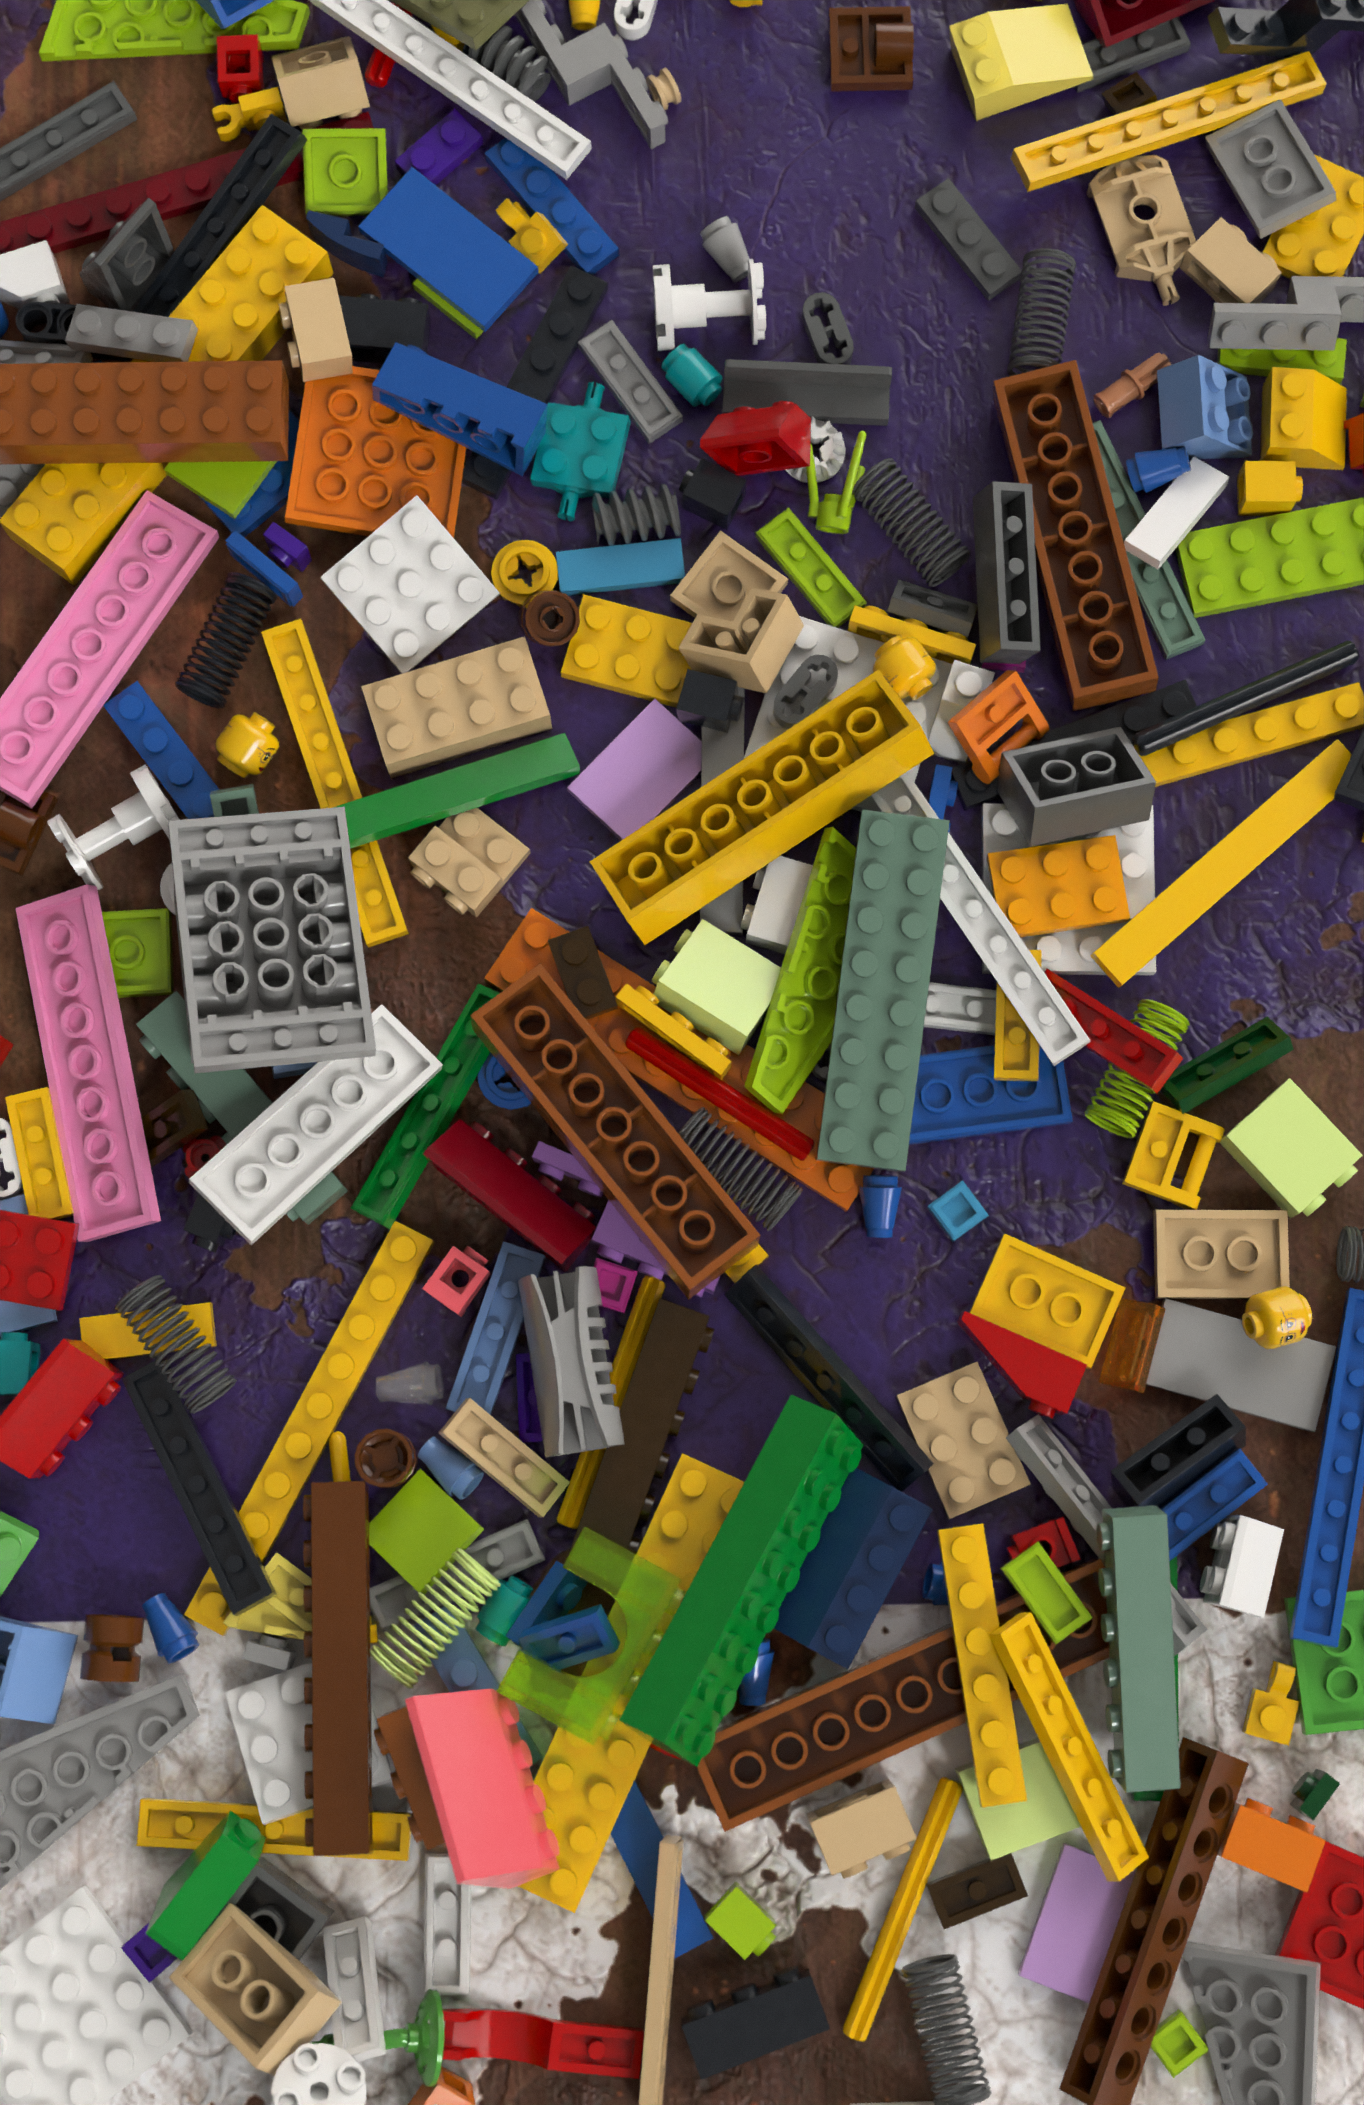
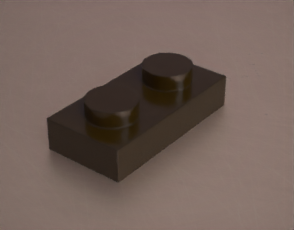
M589 926L549 939L548 944L567 996L583 1017L588 1020L618 1009Z
M180 1090L142 1117L151 1168L209 1129L194 1090Z
M1012 1853L994 1860L986 1859L926 1884L944 1930L1028 1896Z

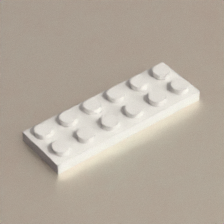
M382 1004L372 1013L376 1045L375 1056L317 1062L189 1179V1183L250 1245H253L442 1070L443 1064Z

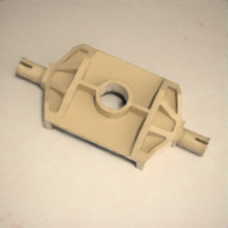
M1157 155L1135 156L1111 164L1101 170L1089 183L1087 195L1088 198H1094L1117 263L1115 269L1116 277L1153 281L1157 285L1162 304L1165 306L1169 305V301L1173 304L1180 297L1176 291L1172 275L1181 266L1186 251L1196 242L1168 161ZM1137 205H1147L1153 209L1155 216L1150 220L1139 219L1135 215L1133 208Z

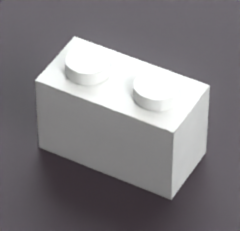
M779 856L757 871L753 888L760 890L755 905L747 904L740 927L748 930L746 943L782 954L786 953L813 865Z

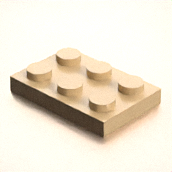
M1287 1210L1153 1211L1155 1298L1249 1299L1254 1294L1278 1287L1287 1286L1290 1288Z
M978 1362L895 1396L915 1443L934 1463L927 1471L948 1519L1031 1485L1020 1459L1006 1439L1009 1433Z

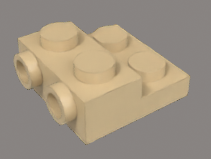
M474 808L447 817L439 827L435 825L408 859L411 866L414 867L410 873L420 883L429 889L435 884L446 893L443 899L454 910L462 915L468 910L477 918L531 852L528 847L480 809Z

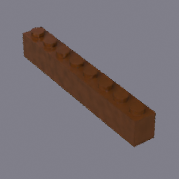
M366 1481L311 1483V1495H304L303 1497L304 1522H311V1540H304L303 1545L304 1567H312V1585L304 1586L305 1613H312V1631L304 1632L305 1659H312V1677H305L304 1680L305 1705H312V1724H305L304 1745L305 1752H313V1771H305V1798L313 1799V1818H306L305 1845L306 1847H313V1856L373 1854L371 1655L369 1649H371L369 1486Z

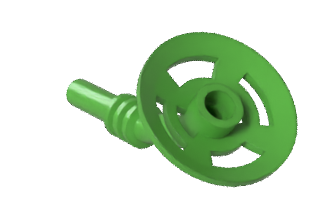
M428 1989L420 2002L415 2023H406L405 2028L384 2030L385 2049L404 2047L405 2052H414L418 2073L426 2087L436 2085L443 2060L444 2016L441 1998L436 1989ZM326 2034L320 2041L310 2043L334 2045L333 2034Z

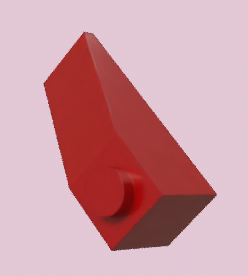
M966 1311L960 1314L957 1323L1021 1398L1031 1402L1028 1407L1029 1410L1049 1419H1053L1055 1413L1059 1415L1068 1413L1087 1364Z

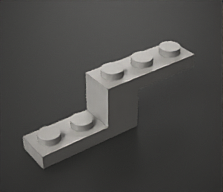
M529 0L514 14L530 42L536 48L539 57L546 56L549 63L546 69L551 74L552 79L569 106L612 84L650 149L665 142V125L668 124L667 115L658 100L652 102L646 92L648 85L645 77L638 67L632 69L626 59L628 58L627 49L618 34L612 36L606 24L603 23L565 43L556 24L550 26L544 16L546 10L542 0Z
M1291 276L1286 304L1213 303L1207 338L1209 348L1335 350L1340 322H1364V277Z

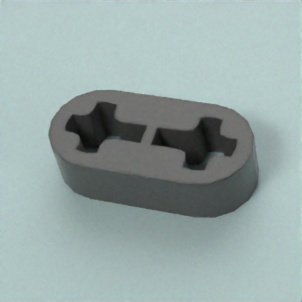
M823 292L814 293L804 302L802 321L815 358L821 364L850 365L854 350L853 340L839 303L830 294ZM821 307L823 312H828L827 327H823L819 316H814V308ZM832 337L835 347L842 349L840 358H835L833 353H827L828 338Z
M817 654L810 656L800 665L779 691L774 700L773 715L780 726L789 729L817 711L832 693L837 684L838 669L831 658ZM821 668L826 669V680L828 682L825 683L819 680L811 690L807 688L811 680V672L809 670L812 669L818 672ZM801 694L804 697L799 710L802 714L799 716L797 713H792L789 717L784 715L785 705L783 702L786 701L792 704Z

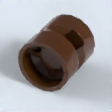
M537 591L528 596L521 604L518 614L519 626L524 636L533 643L549 647L561 646L570 641L577 633L580 624L579 610L574 600L567 594L558 591Z
M378 1429L368 1433L358 1443L355 1452V1467L360 1477L369 1484L382 1488H394L405 1484L415 1474L418 1465V1452L413 1441L406 1435L390 1429Z
M86 1614L83 1640L89 1643L90 1647L82 1653L80 1679L105 1682H139L141 1656L135 1652V1647L143 1642L145 1617Z

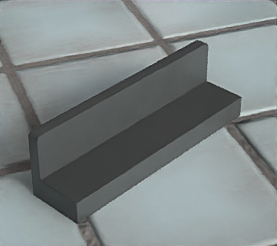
M726 359L722 414L731 413L733 409L742 406L759 409L771 407L777 401H790L796 403L809 417L813 416L816 420L824 422L829 420L830 423L888 426L892 367Z

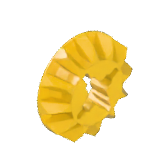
M531 540L512 542L498 552L492 563L491 577L493 585L500 592L504 601L508 600L521 607L526 598L535 592L553 591L558 581L556 559L547 547ZM518 560H521L528 570H537V572L532 574V587H528V584H525L523 579L515 580L513 578L519 574Z

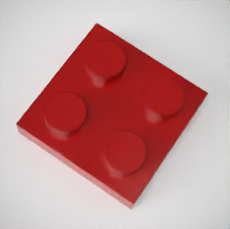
M0 1209V1300L58 1311L63 1310L80 1224Z

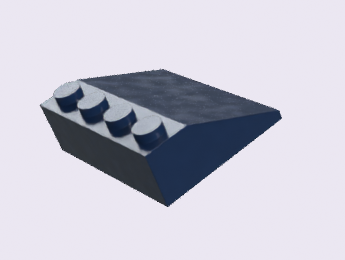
M858 1468L849 1473L841 1488V1498L837 1507L828 1513L820 1529L821 1535L817 1546L813 1551L808 1552L800 1567V1577L797 1585L791 1592L786 1594L779 1608V1618L774 1629L848 1670L933 1509Z

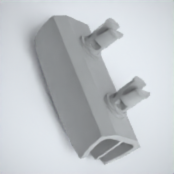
M579 1266L576 1267L575 1272L559 1274L558 1271H553V1276L536 1278L535 1274H531L519 1279L518 1285L545 1458L625 1445L619 1407L614 1406L612 1395L617 1394L616 1386L611 1384L609 1372H613L612 1362H607L605 1351L610 1349L609 1342L603 1339L602 1328H606L605 1318H600L598 1306H602L597 1268Z

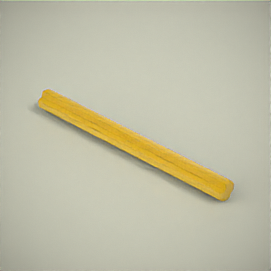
M645 1276L642 1279L612 1363L613 1372H609L610 1382L615 1384L617 1394H612L614 1406L619 1407V1411L659 1299L662 1297L665 1289V1282L651 1276ZM606 1448L580 1452L557 1516L559 1524L572 1529L578 1528Z
M942 1777L938 1782L844 2023V2034L854 2040L864 2042L868 2036L961 1797L963 1786L959 1782L947 1777Z

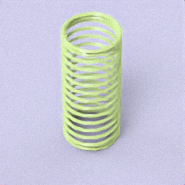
M456 1548L457 1551L453 1552L452 1557L482 1587L468 1578L449 1561H445V1565L477 1596L460 1585L442 1569H438V1572L469 1603L456 1595L436 1577H432V1581L464 1613L429 1585H425V1589L437 1598L457 1620L440 1609L423 1593H418V1596L451 1629L427 1612L415 1600H411L412 1605L423 1613L445 1637L424 1623L408 1608H405V1612L437 1644L421 1634L402 1616H398V1620L412 1631L432 1653L413 1641L397 1625L391 1624V1628L404 1638L425 1661L405 1648L389 1632H384V1635L401 1649L418 1669L401 1658L382 1640H378V1644L383 1649L376 1645L372 1646L373 1649H369L370 1655L377 1663L407 1688L412 1689L413 1685L418 1683L416 1674L425 1675L422 1665L432 1667L428 1657L438 1659L436 1650L445 1651L442 1641L448 1644L452 1643L448 1633L459 1636L455 1625L465 1628V1622L461 1617L466 1620H472V1614L469 1610L479 1612V1608L474 1601L479 1604H486L485 1598L481 1593L490 1597L492 1596L490 1588L497 1591V1587H500L499 1581L461 1548Z

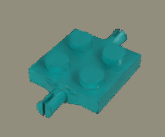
M594 382L587 384L583 405L569 406L548 402L546 432L537 449L530 480L533 486L553 489L562 495L557 517L562 520H566L567 516L568 521H574L579 498L591 497L594 493H599L602 498L609 499L610 491L616 489L631 421L629 415L606 412L600 408L605 387L599 383H596V387Z

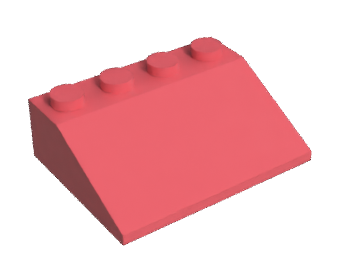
M490 1688L412 1696L405 1699L457 1884L511 1889L559 1870L556 1858L559 1855L558 1841L552 1830L548 1829L543 1815V1811L546 1809L545 1798L540 1787L534 1784L529 1767L533 1764L532 1755L528 1745L524 1740H521L516 1723L519 1722L520 1718L514 1700L506 1692Z

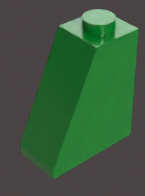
M230 1810L164 1884L145 1934L180 1960H183L259 1861L266 1837L260 1833L258 1827L248 1819H241Z

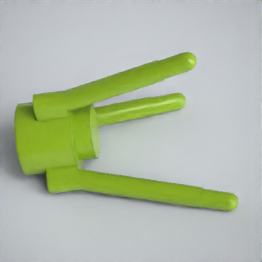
M865 431L858 433L842 495L825 494L824 501L819 502L815 461L811 444L810 466L806 467L810 501L808 517L817 519L815 526L817 530L833 534H847L849 532L852 511L856 502L852 491L855 483L865 472V467L859 466L866 439Z

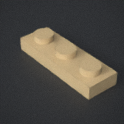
M466 1398L439 1432L443 1438L538 1517L546 1515L570 1483L471 1398Z

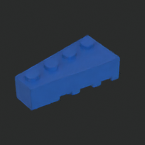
M395 342L372 384L374 401L521 476L525 473L546 432L548 404L433 358L422 349L413 345L404 346Z

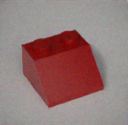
M777 401L771 407L759 409L747 406L737 407L731 413L718 414L700 439V448L722 468L738 476L809 467L811 418L796 403L790 401Z

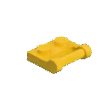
M1153 1101L1149 1106L1122 1184L1172 1202L1181 1208L1197 1210L1201 1200L1197 1196L1215 1144L1216 1142H1221L1225 1129L1214 1123L1187 1113L1182 1114L1179 1110ZM1192 1132L1198 1135L1199 1139L1183 1185L1179 1189L1170 1184L1188 1133Z

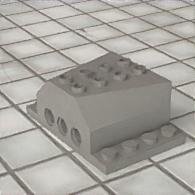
M345 807L168 821L173 867L175 914L191 1064L193 1063L194 1074L375 1056L376 1045Z

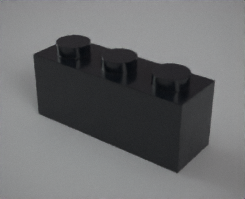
M338 294L352 353V361L384 364L395 342L404 346L413 345L426 353L428 352L431 327L428 304L407 297L392 301L381 300L372 294H359L356 297L340 296Z
M1216 1394L1112 1469L1113 1490L1127 1507L1156 1505L1158 1508H1161L1235 1449L1245 1447L1246 1427L1221 1397Z
M798 1966L786 1968L775 1973L772 1976L774 1982L759 1988H757L755 1982L745 1984L730 1992L731 1999L714 2005L713 1999H709L687 2009L689 2015L682 2018V2029L701 2080L830 2029L809 1968L803 1971H799Z

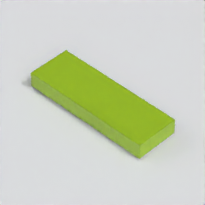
M789 507L756 531L755 537L827 625L839 628L851 618L855 605L862 608L866 606L867 602Z

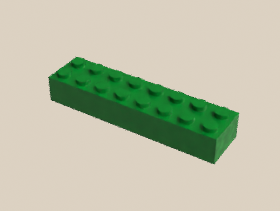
M790 1395L619 1721L653 1745L698 1767L702 1757H705L711 1751L715 1742V1732L723 1716L732 1710L737 1698L736 1691L745 1674H748L754 1668L758 1658V1649L766 1633L771 1632L779 1618V1608L786 1594L791 1592L797 1585L802 1563L808 1552L813 1551L817 1546L821 1535L820 1529L828 1513L837 1507L841 1498V1488L848 1474L857 1468L861 1460L863 1443L836 1413Z

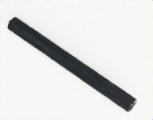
M1352 641L1342 642L1139 731L1132 738V744L1139 756L1151 754L1353 665L1360 658L1359 651Z

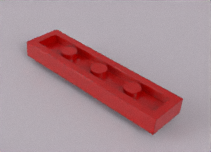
M1046 969L1044 973L1089 1037L1091 1042L1085 1047L1157 1094L1183 1060V1057L1177 1051L1054 972Z

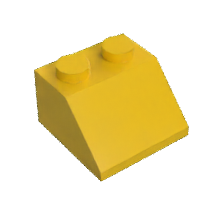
M1272 367L1262 386L1260 461H1296L1297 468L1343 470L1345 468L1346 430H1344V421H1346L1347 388L1315 369Z

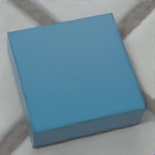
M963 1180L927 1206V1209L952 1242L989 1216Z

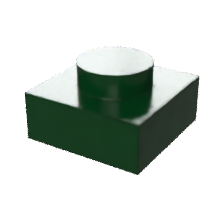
M1315 1769L1312 1774L1306 1772L1297 1781L1292 1790L1295 1798L1290 1805L1303 1816L1314 1820L1340 1786V1783L1327 1772Z

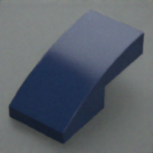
M308 210L306 219L311 236L324 249L357 269L384 277L388 264L384 244L352 237L348 219Z

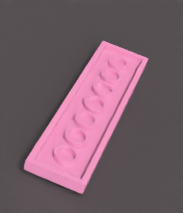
M146 490L0 698L1 791L31 809L33 808L218 541L219 534L217 530Z
M86 884L16 908L52 1106L74 1211V1223L80 1224L77 1235L78 1242H90L161 1221L98 890L96 886Z

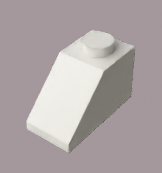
M47 240L0 254L1 301L18 309L29 302L57 304L69 302L56 258Z
M954 660L928 739L934 752L933 755L960 764L966 763L968 755L947 722L992 683L995 672Z

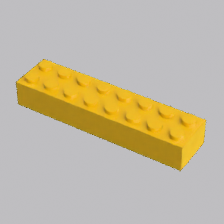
M878 669L591 860L590 863L627 922L643 944L646 945L933 755L934 752L921 725Z

